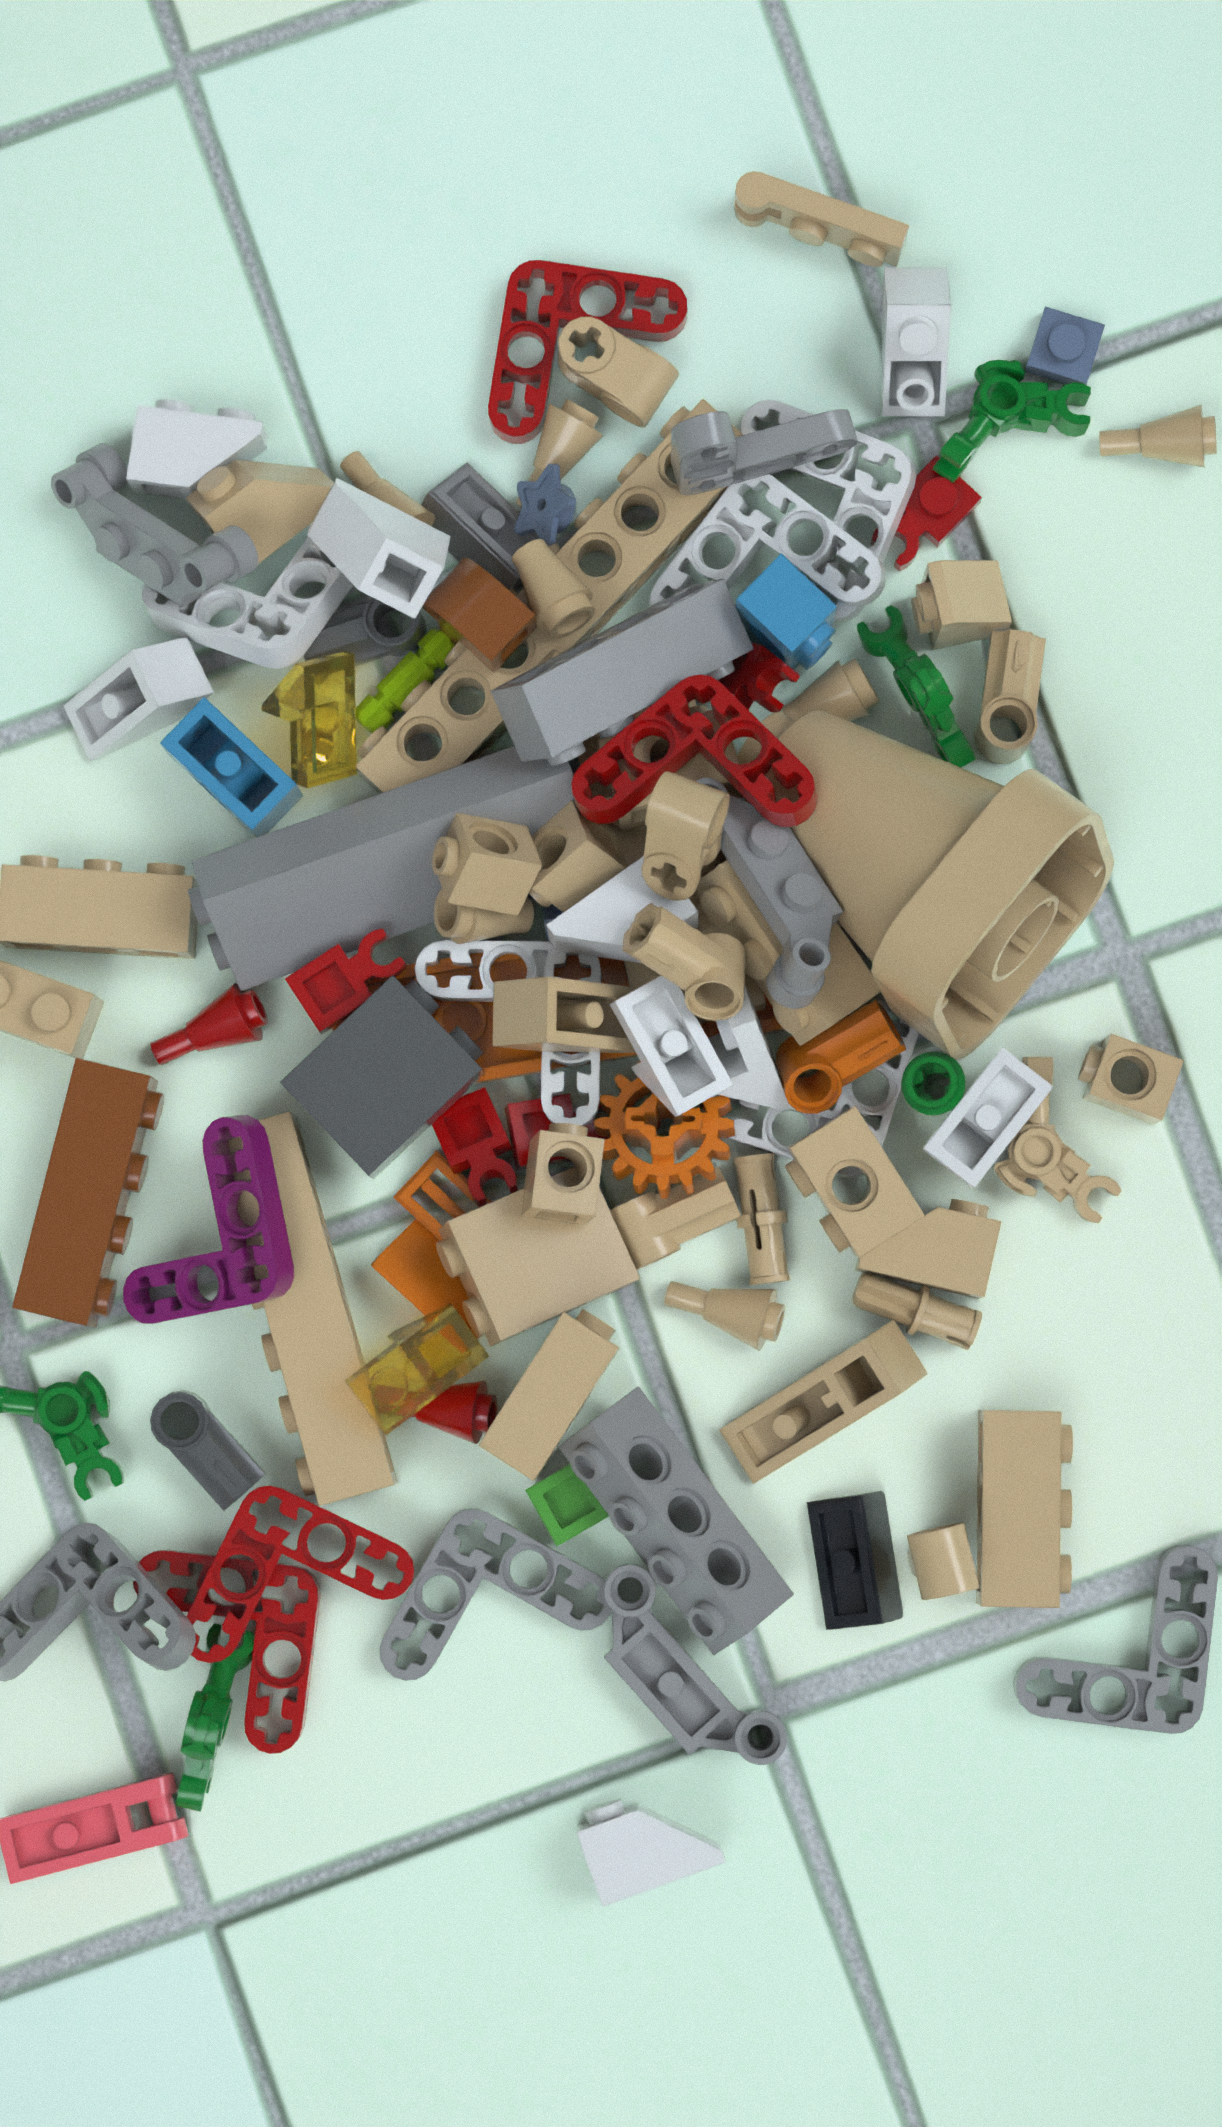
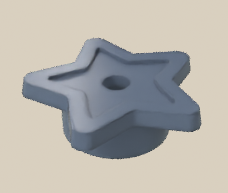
M548 464L536 482L519 481L517 484V492L522 509L514 527L515 533L524 536L536 532L540 539H543L550 546L555 543L556 534L561 533L570 525L576 508V498L573 491L567 485L561 484L560 466L558 464Z

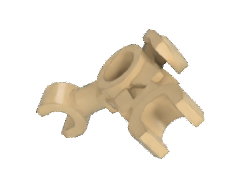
M1053 1057L1022 1058V1062L1052 1085ZM1050 1091L1009 1143L1007 1148L1008 1159L995 1163L994 1171L1004 1185L1021 1195L1035 1197L1037 1194V1190L1025 1182L1027 1178L1040 1181L1044 1185L1043 1189L1060 1203L1069 1195L1073 1199L1075 1211L1085 1221L1099 1224L1103 1217L1089 1207L1087 1202L1089 1192L1094 1188L1101 1187L1107 1193L1118 1197L1122 1190L1118 1183L1110 1177L1101 1175L1089 1176L1086 1174L1091 1165L1077 1156L1074 1150L1062 1143L1057 1132H1055V1125H1049Z

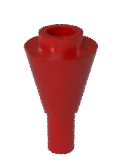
M234 983L191 1018L184 1028L151 1042V1050L156 1061L162 1066L194 1050L200 1052L262 1041L263 1033L261 1027L268 1024L267 1013L254 990L240 991L238 984Z
M484 1380L423 1388L419 1392L380 1387L376 1397V1411L379 1413L416 1417V1420L473 1444H478L483 1432L486 1433L496 1418L497 1397L496 1395L488 1394L487 1383Z

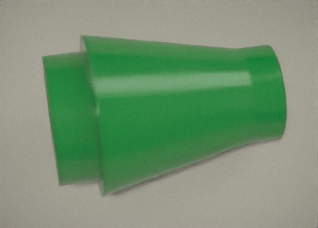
M938 1051L925 1052L912 1059L906 1066L901 1080L902 1093L907 1103L917 1112L932 1116L941 1115L952 1110L962 1099L966 1084L965 1075L960 1064L948 1054ZM939 1079H948L949 1084L944 1088L945 1096L938 1099L931 1096L933 1083Z

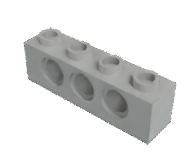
M639 1386L558 1446L570 1462L575 1475L587 1485L608 1513L613 1526L625 1536L648 1567L654 1581L663 1587L687 1619L692 1632L704 1642L713 1656L747 1635L794 1595Z

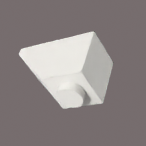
M183 637L130 650L63 705L89 761H94L179 721L203 697L207 699L214 691L188 638Z
M643 856L549 922L546 927L549 941L557 951L641 963L623 951L624 934L630 928L635 915L650 903L657 907L662 906L697 929L699 927L698 910L689 898L675 901L656 894L642 877Z
M621 1798L586 1810L585 1815L588 1822L577 1825L576 1834L602 1907L726 1863L725 1854L720 1842L638 1803L624 1808Z

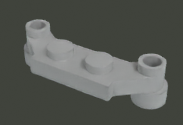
M99 443L80 453L76 457L75 464L59 471L51 478V488L56 499L65 508L72 509L75 507L94 537L98 553L181 607L200 598L201 593L222 581L227 583L236 582L255 571L258 566L256 547L249 535L240 527L235 525L227 526L209 536L205 544L199 545L117 493L127 485V469L119 453L106 443Z
M701 778L697 780L699 783L728 793L725 786L715 779ZM730 795L720 849L783 946L782 954L768 973L767 989L772 998L780 1005L791 1009L804 1008L812 1003L824 984V971L831 960L829 951L831 927L836 924L843 910L791 829L774 825L766 820L750 803Z
M624 1564L615 1568L607 1577L604 1586L605 1600L612 1609L613 1648L603 1658L689 1755L699 1747L739 1753L746 1761L755 1765H766L776 1761L784 1752L787 1744V1734L781 1720L773 1713L764 1710L752 1712L738 1710L652 1613L651 1606L656 1597V1584L650 1572L637 1564ZM633 1577L641 1582L643 1592L638 1599L629 1601L620 1596L618 1585L623 1579ZM758 1724L766 1725L772 1731L770 1741L763 1746L753 1745L747 1739L749 1730Z

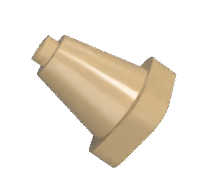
M813 710L796 721L783 712L772 713L761 723L808 768L814 779L817 796L815 811L805 822L789 828L843 910L838 922L871 960L872 976L892 1013L955 1060L966 1057L996 1030L1084 922L1101 897L1114 867L1113 854L1101 816L1036 769L1025 770L1004 786L824 710ZM749 737L746 739L737 756L739 764L750 763L757 758L762 748L758 741ZM771 767L765 777L771 781L774 787L776 802L782 798H786L792 803L799 800L798 784L789 790L784 788L774 778Z

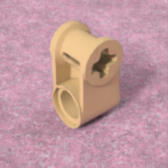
M579 317L570 321L562 329L558 340V366L562 375L570 383L575 384L600 400L613 413L637 427L645 428L680 375L678 370L661 355L641 344L633 342L594 317ZM589 342L597 345V358L589 355L583 362L575 359V346L584 348Z
M669 771L661 775L654 787L646 811L645 825L647 826L643 865L641 867L642 877L656 894L675 901L686 900L694 894L700 882L701 868L703 865H708L714 861L720 851L723 825L730 803L729 793Z

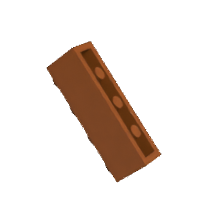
M75 1058L12 1308L89 1327L97 1326L99 1316H109L117 1290V1280L109 1278L115 1253L125 1254L132 1232L133 1218L125 1216L130 1192L139 1193L141 1191L148 1168L149 1156L140 1154L146 1129L153 1131L157 1129L164 1105V1094L156 1092L159 1081L152 1076Z

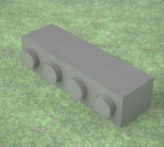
M723 578L690 585L492 689L491 694L521 761L547 759L550 766H556L583 754L586 751L583 741L598 733L601 739L618 734L635 720L633 714L647 706L650 707L683 679L702 674L712 676L718 680L729 675L735 670L732 661L753 650V647Z

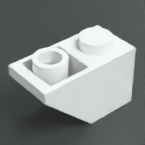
M884 267L882 302V416H945L951 319V297L947 267Z
M169 399L156 400L155 407L137 405L126 480L135 494L186 500V497L197 489V484L201 478L209 471L220 466H227L235 459L252 461L267 450L269 436L263 421H256L253 413L242 409L219 408L217 415L193 412V406L190 404Z
M338 478L334 481L307 533L357 590L414 619L445 567L450 541L449 535Z

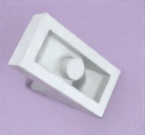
M660 976L609 1005L641 1061L632 1066L634 1073L667 1109L677 1117L731 1087L733 1083L696 1016L687 1009L684 1001L685 996L680 987Z
M744 986L742 1009L731 1018L716 1021L720 1034L708 1038L733 1083L731 1087L718 1093V1095L780 1109L788 1106L789 1103L783 1090L774 1056L747 988Z
M1002 1047L960 1102L951 1110L923 1147V1150L974 1189L1052 1090L1053 1086Z

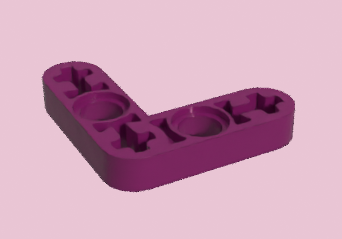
M249 1115L221 1117L212 1121L205 1130L202 1140L203 1155L222 1250L144 1266L132 1271L126 1278L123 1287V1301L127 1311L135 1320L143 1324H154L277 1299L285 1295L291 1288L294 1279V1264L269 1138L264 1126L257 1119ZM241 1137L243 1149L231 1153L228 1140ZM250 1171L251 1179L234 1181L233 1174ZM245 1190L253 1194L259 1205V1216L253 1226L245 1224L238 1213L237 1203L240 1195ZM263 1237L264 1243L247 1246V1238ZM204 1265L211 1268L218 1279L219 1289L212 1301L206 1299L200 1293L197 1285L199 1271ZM266 1265L268 1278L256 1280L254 1267ZM175 1283L177 1296L151 1301L149 1288Z

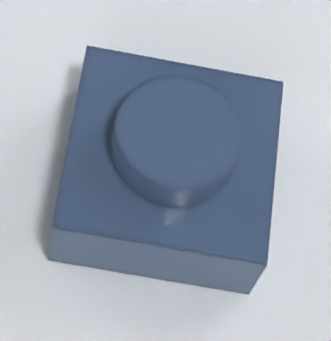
M1045 306L1025 372L1063 384L1075 382L1087 385L1105 324Z

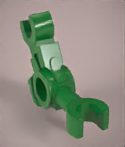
M991 360L979 365L974 372V377L979 385L972 397L971 411L968 416L970 420L959 433H954L939 452V455L942 457L937 461L932 470L954 483L967 468L976 451L989 435L996 438L998 434L1008 432L1013 428L1047 433L1049 426L1053 425L1060 433L1066 436L1078 437L1085 435L1090 424V416L1074 414L1069 411L1067 405L1085 406L1091 394V387L1083 383L1073 382L1066 384L1060 390H1048L1047 383L1021 382L1025 377V372L1021 363L1017 360Z
M892 605L885 608L891 625L885 632L874 633L868 629V626L863 621L858 623L857 632L862 647L868 654L876 657H886L895 669L893 676L899 690L912 710L916 713L918 712L925 728L931 735L932 743L940 759L960 768L976 760L970 744L954 719L955 716L949 706L954 698L942 674L925 653L918 656L915 650H911L906 643L908 638L907 627L899 609Z
M84 1371L76 1384L69 1381L56 1382L46 1388L40 1387L38 1392L0 1385V1413L33 1417V1423L40 1424L50 1434L53 1444L59 1450L65 1466L75 1462L77 1470L74 1475V1488L78 1496L84 1501L94 1497L87 1481L88 1474L93 1469L101 1468L107 1471L115 1487L124 1483V1473L121 1466L114 1459L104 1456L100 1450L110 1444L99 1423L96 1424L91 1416L92 1405L96 1404V1409L102 1418H108L110 1414V1400L102 1383L90 1371Z
M214 1623L208 1630L206 1637L207 1652L210 1651L214 1644H220L222 1625ZM246 1631L242 1646L234 1650L229 1657L220 1662L210 1663L211 1667L206 1684L201 1691L197 1690L194 1694L180 1752L186 1755L176 1806L199 1812L203 1808L205 1793H209L212 1782L213 1765L217 1749L223 1743L230 1719L233 1699L230 1698L229 1693L235 1673L247 1667L252 1661L255 1639L253 1632Z

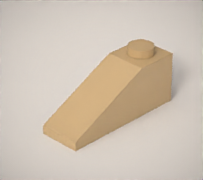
M893 1319L719 1429V1431L754 1484L902 1394L928 1375V1372Z

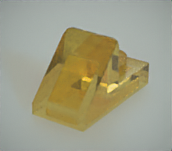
M343 651L296 663L261 705L263 712L290 722L291 779L297 785L308 789L357 775L355 767L357 765L354 653Z
M448 1304L390 1333L387 1338L391 1345L344 1380V1382L380 1431L387 1436L482 1363L489 1355L453 1305Z

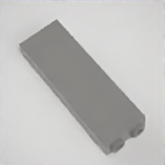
M515 746L192 860L198 886L188 889V895L200 926L212 923L215 932L207 935L218 969L222 971L231 967L240 991L294 973L337 944L342 947L345 954L356 951L362 939L374 930L383 929L389 937L388 939L435 923L434 905L442 886L438 875L433 872L432 856L438 839L442 836L446 837L456 813L526 825L532 836L570 801L573 800L575 802L571 786L574 775L569 762L567 761L556 766H550L547 759L522 762Z

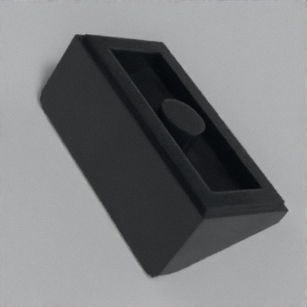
M876 1491L807 1502L826 1630L884 1624L901 1619L903 1617V1608L884 1492Z

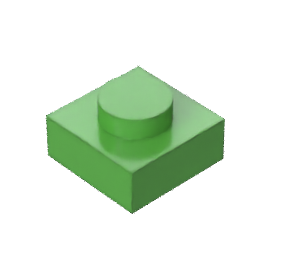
M570 1464L525 1490L556 1546L609 1517L587 1485L575 1475Z

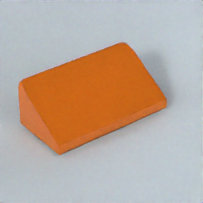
M415 1219L371 1263V1266L464 1352H468L480 1338L472 1331L463 1310L462 1302L469 1298L459 1275L451 1278L445 1271L436 1248V1242H439V1240Z

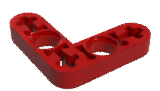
M529 260L520 264L511 273L507 285L490 389L488 416L494 433L505 442L524 444L533 440L541 432L546 417L560 327L564 328L570 321L579 317H594L627 338L654 342L668 341L675 338L684 329L687 321V298L683 290L675 282L664 278L544 260ZM533 278L544 279L545 290L553 292L552 296L545 295L541 297L538 309V322L550 321L548 328L533 321H526L528 298L525 292L519 290L520 288H530ZM592 286L607 287L616 298L614 308L604 316L587 314L580 305V298L586 289ZM625 290L636 291L634 294V305L650 307L654 305L656 297L668 298V308L677 311V313L667 314L663 324L652 323L651 312L632 308V321L622 320L626 310ZM517 316L525 321L513 322V317ZM521 337L537 339L545 350L542 360L531 368L516 366L508 356L511 344ZM504 377L522 384L540 382L538 389L526 384L524 395L526 411L534 413L533 417L522 418L519 427L509 426L507 415L499 413L501 408H511L515 394L514 382L503 383Z
M702 674L689 676L677 683L582 763L574 773L571 782L572 794L578 810L583 817L599 824L612 823L624 817L653 792L656 783L664 772L676 773L698 753L766 820L774 825L792 827L808 820L815 811L817 796L814 779L808 768L721 682L712 676ZM696 699L701 704L710 701L713 715L721 724L716 733H714L712 723L702 713L697 711L692 715L690 714L688 706L690 701ZM648 736L662 737L670 744L669 750L657 762H642L633 754L635 746L640 740ZM749 737L758 741L762 748L755 760L746 764H737L731 762L725 756L727 746L737 738ZM620 759L624 760L631 775L636 777L634 781L630 780L627 771L621 774L617 761ZM771 767L774 778L784 788L789 790L798 784L799 800L792 803L790 800L782 798L776 802L774 787L771 781L765 777ZM597 781L605 787L612 784L615 795L608 800L601 795L593 798L590 786Z
M270 1485L258 1487L249 1492L242 1501L186 1617L192 1625L196 1620L208 1622L211 1619L217 1604L205 1603L204 1601L211 1588L226 1601L246 1604V1609L241 1618H237L233 1612L228 1611L222 1624V1630L230 1635L229 1641L225 1646L214 1644L209 1652L203 1651L197 1647L200 1636L195 1633L196 1642L191 1656L198 1661L213 1663L220 1662L232 1654L239 1644L281 1554L368 1596L381 1600L395 1599L406 1592L412 1584L414 1576L413 1560L409 1553L400 1545L282 1488ZM270 1496L277 1497L282 1501L279 1506V1512L295 1521L297 1520L298 1508H303L312 1513V1517L307 1520L299 1532L297 1548L295 1550L282 1544L290 1532L278 1526H271L266 1534L254 1529L257 1524V1518L249 1513L254 1501L265 1504ZM328 1523L335 1525L341 1529L345 1536L346 1544L344 1551L334 1561H318L308 1550L307 1541L309 1534L320 1524ZM357 1536L370 1541V1545L362 1553L378 1560H382L387 1552H391L398 1557L395 1567L403 1572L402 1579L398 1584L388 1581L382 1590L377 1589L372 1585L374 1574L357 1564L353 1578L341 1573V1569L354 1554ZM242 1554L249 1556L258 1566V1581L247 1592H231L221 1581V1567L226 1559L233 1555Z
M170 1549L157 1550L144 1556L139 1563L147 1572L158 1570L161 1560L170 1562V1573L181 1576L193 1575L192 1563L203 1564V1569L196 1584L198 1593L216 1555ZM230 1557L223 1563L221 1568H231L241 1574L245 1582L244 1592L252 1589L257 1583L255 1570H258V1566L253 1559ZM277 1563L266 1586L280 1587L286 1584L288 1576L297 1577L298 1588L308 1591L307 1602L297 1603L294 1612L289 1613L284 1611L283 1600L262 1597L263 1611L254 1610L250 1619L257 1621L244 1727L249 1742L259 1751L268 1754L282 1753L290 1749L302 1736L306 1720L321 1593L320 1585L315 1575L307 1568L295 1564ZM133 1581V1588L138 1596V1583ZM180 1586L169 1588L166 1592L169 1598L182 1612H189L193 1602H189L187 1597L192 1588ZM208 1591L204 1599L205 1603L217 1604L213 1613L214 1616L226 1617L230 1610L237 1618H241L246 1609V1604H220L213 1599L210 1591ZM277 1640L292 1642L300 1652L301 1663L299 1669L289 1677L273 1675L265 1664L266 1650L271 1643ZM260 1683L276 1689L298 1687L297 1700L287 1695L283 1697L281 1715L286 1720H292V1729L280 1733L278 1741L268 1740L267 1729L257 1726L258 1716L262 1717L269 1714L273 1700V1694L260 1695Z

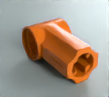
M874 1000L799 1046L793 1036L789 1037L780 1045L776 1053L775 1063L788 1103L799 1112L818 1114L828 1110L837 1102L841 1095L842 1087L905 1051L906 1047L882 1004ZM819 1069L812 1076L797 1077L806 1070Z

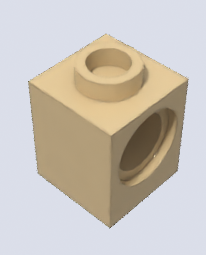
M573 800L570 801L531 836L542 867L529 894L540 905L549 907L553 904L565 912L626 869L628 865L614 831L605 824L594 823L583 817L576 803Z
M456 813L446 837L442 836L438 839L432 856V869L434 874L438 875L447 903L517 916L542 867L526 825Z
M1111 1033L1103 1040L1101 1047L1091 1044L1088 1048L1078 1075V1080L1088 1083L1082 1099L1155 1125L1163 1120L1184 1060ZM1122 1060L1130 1061L1140 1069L1143 1082L1138 1093L1124 1094L1114 1087L1111 1081V1069L1115 1062Z
M570 1123L549 1124L548 1131L540 1130L530 1140L521 1217L586 1225L596 1216L604 1139L587 1137L588 1128ZM561 1156L574 1163L578 1171L576 1186L564 1187L554 1182L548 1170L550 1158Z

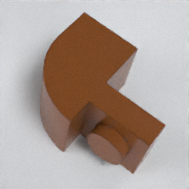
M463 557L430 592L422 606L438 622L440 630L455 645L460 642L493 673L502 666L537 628L536 615L494 576L466 557Z

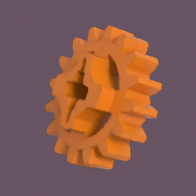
M620 1074L615 1076L614 1080L619 1095L617 1097L601 1095L599 1100L602 1110L610 1115V1117L598 1118L594 1122L597 1135L608 1137V1139L604 1140L602 1160L617 1158L611 1168L613 1176L619 1181L632 1173L634 1175V1191L640 1195L647 1189L649 1183H655L658 1186L661 1199H668L671 1184L680 1183L682 1189L688 1195L694 1193L692 1177L700 1174L709 1181H713L716 1178V1173L711 1160L715 1158L728 1161L731 1156L730 1147L720 1138L735 1136L734 1120L722 1117L732 1110L729 1097L720 1095L700 1103L699 1105L703 1108L704 1113H701L700 1108H691L675 1117L639 1077L631 1082ZM652 1093L639 1107H632L639 1099ZM661 1119H673L674 1125L670 1127L669 1136H657L656 1130L660 1129ZM625 1142H630L631 1147H642L652 1157V1164L636 1157L628 1149ZM691 1148H699L692 1156L678 1163V1160Z

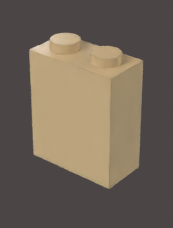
M576 1166L551 1176L554 1182L564 1187L576 1186L578 1171ZM523 1188L449 1220L438 1230L443 1239L436 1242L441 1263L451 1278L459 1275L469 1298L462 1302L466 1319L477 1337L486 1336L490 1347L560 1317L563 1312L569 1313L621 1290L640 1279L600 1188L596 1216L586 1225L521 1217Z
M583 1308L576 1319L563 1312L478 1446L532 1481H535L620 1348L609 1341L616 1330Z

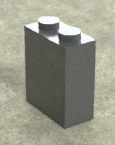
M393 975L280 1081L283 1087L373 1180L485 1075L483 1069L475 1062L484 1054L477 1044L458 1025L448 1033L431 1016L440 1006L414 979L404 987Z

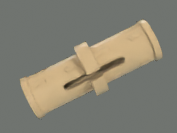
M774 1153L733 1158L734 1165H736L742 1211L741 1217L737 1218L736 1222L737 1229L744 1228L750 1273L749 1285L791 1280L790 1274H788L782 1223H788L787 1210H780Z

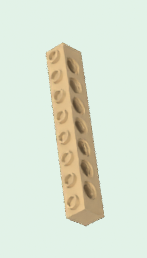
M704 398L691 411L683 406L671 416L659 433L664 440L648 457L643 452H639L625 465L616 479L621 486L605 502L597 497L585 507L573 524L578 531L562 548L557 543L549 546V549L593 593L590 601L595 608L593 617L577 631L561 638H553L547 629H540L537 626L534 632L522 643L529 651L526 661L514 669L500 667L495 673L458 642L444 660V663L449 668L432 685L427 680H424L415 687L401 705V709L406 713L389 731L384 726L379 727L359 748L357 754L362 760L355 767L360 777L378 794L481 758L507 731L491 690L536 667L553 649L561 654L597 635L698 528L729 486L696 495H681L678 485L670 481L665 472L671 465L672 428L678 423L694 416L717 411ZM732 425L735 437L742 436L743 434ZM634 506H647L656 513L658 519L651 528L644 531H635L627 527L622 520L627 510ZM603 551L614 559L615 565L608 574L601 577H592L581 570L579 566L580 561L589 552ZM513 588L509 590L532 611L524 588L519 593ZM464 687H474L485 695V702L482 708L471 715L458 714L450 707L452 696ZM432 733L441 739V749L433 759L417 761L407 754L408 744L417 734Z

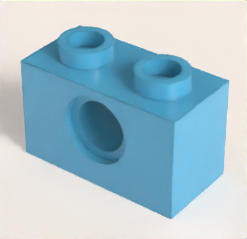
M782 553L736 598L735 606L750 641L764 646L794 670L800 664L808 671L833 645L830 639L836 632L833 628V622L837 606Z
M205 697L160 742L168 755L255 837L267 834L304 796L298 785Z

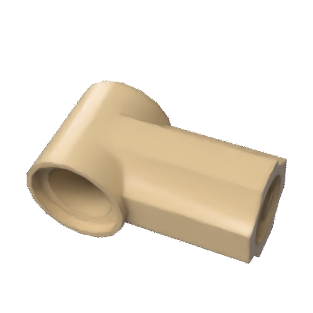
M1009 629L1007 631H992L990 634L980 714L974 731V739L979 753L988 761L997 764H1009L1020 759L1027 751L1038 727L1036 710L1046 639L1038 637L1032 632ZM997 717H1007L1014 720L1021 730V738L1014 742L999 740L990 729V721Z
M652 903L635 915L633 923L624 934L623 951L685 991L684 1001L688 1010L702 1019L718 1021L731 1018L742 1009L747 953L744 945L737 938L722 933L702 934L662 906L657 907Z
M719 1167L715 1168L716 1178L713 1181L705 1179L700 1174L692 1177L694 1183V1193L688 1195L679 1183V1185L671 1188L668 1199H661L660 1194L652 1191L610 1210L636 1270L681 1250V1244L741 1217L735 1199Z
M964 1522L935 1527L907 1535L910 1551L907 1552L908 1563L912 1575L917 1578L922 1600L951 1596L979 1588Z

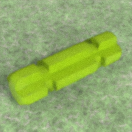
M437 628L431 629L417 643L419 650L415 654L409 651L376 686L378 691L376 695L372 697L368 694L354 709L355 719L369 733L372 734L381 726L387 728L394 721L392 714L396 710L400 713L403 711L401 705L413 689L424 680L430 683L435 678L433 671L437 667L441 670L445 668L444 660L455 646V643Z

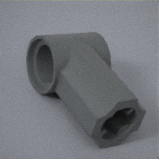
M373 597L369 602L333 613L307 652L303 655L311 677L316 680L389 655L395 657L406 656L409 651H416L418 649L417 643L426 634V622L421 611H419L415 619L410 617L409 628L404 634L393 638L381 635L379 625L386 613L396 609Z
M186 1390L172 1392L160 1399L154 1406L150 1417L151 1431L156 1440L172 1452L223 1511L237 1501L266 1474L211 1412L206 1401L198 1394ZM172 1403H188L196 1410L199 1424L192 1436L188 1438L174 1437L165 1428L163 1417L166 1409Z

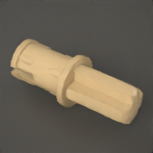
M863 1273L852 1297L853 1304L857 1308L890 1320L894 1319L895 1322L906 1325L907 1334L914 1335L918 1331L945 1340L965 1350H969L973 1344L982 1320L981 1311L960 1306L930 1294V1287L923 1285L917 1291L871 1273Z

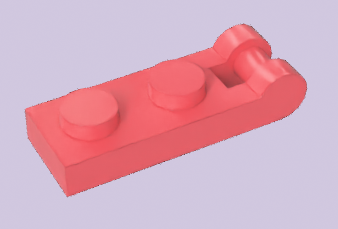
M174 1773L157 1775L138 1782L1 1817L0 1845L10 1884L188 1837L184 1816H177L172 1796L173 1793L178 1792ZM147 1801L153 1824L135 1829L129 1806Z

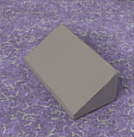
M467 462L431 489L421 505L435 515L432 527L450 536L448 552L458 562L463 557L469 558L494 576L508 590L513 588L516 591L522 585L518 570L511 560L512 556L520 547L530 541L540 539L536 532L524 536L515 533L514 527L520 512Z

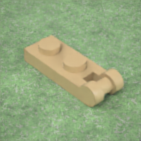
M752 171L745 173L736 183L734 212L739 222L745 226L757 227L766 221H770L789 228V234L803 243L822 246L826 241L848 249L847 253L851 258L865 265L881 267L885 262L897 267L906 243L909 229L908 224L762 172Z

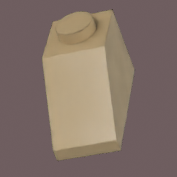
M235 459L229 465L217 467L205 474L198 482L197 489L188 495L186 500L212 535L230 525L243 529L256 547L259 564L313 522L334 482L319 468Z
M556 977L494 981L492 1046L548 1052L636 1053L609 1004L638 988Z
M951 1199L949 1209L937 1207L919 1221L858 1258L855 1270L978 1299L984 1298L1002 1221L987 1218L988 1206Z

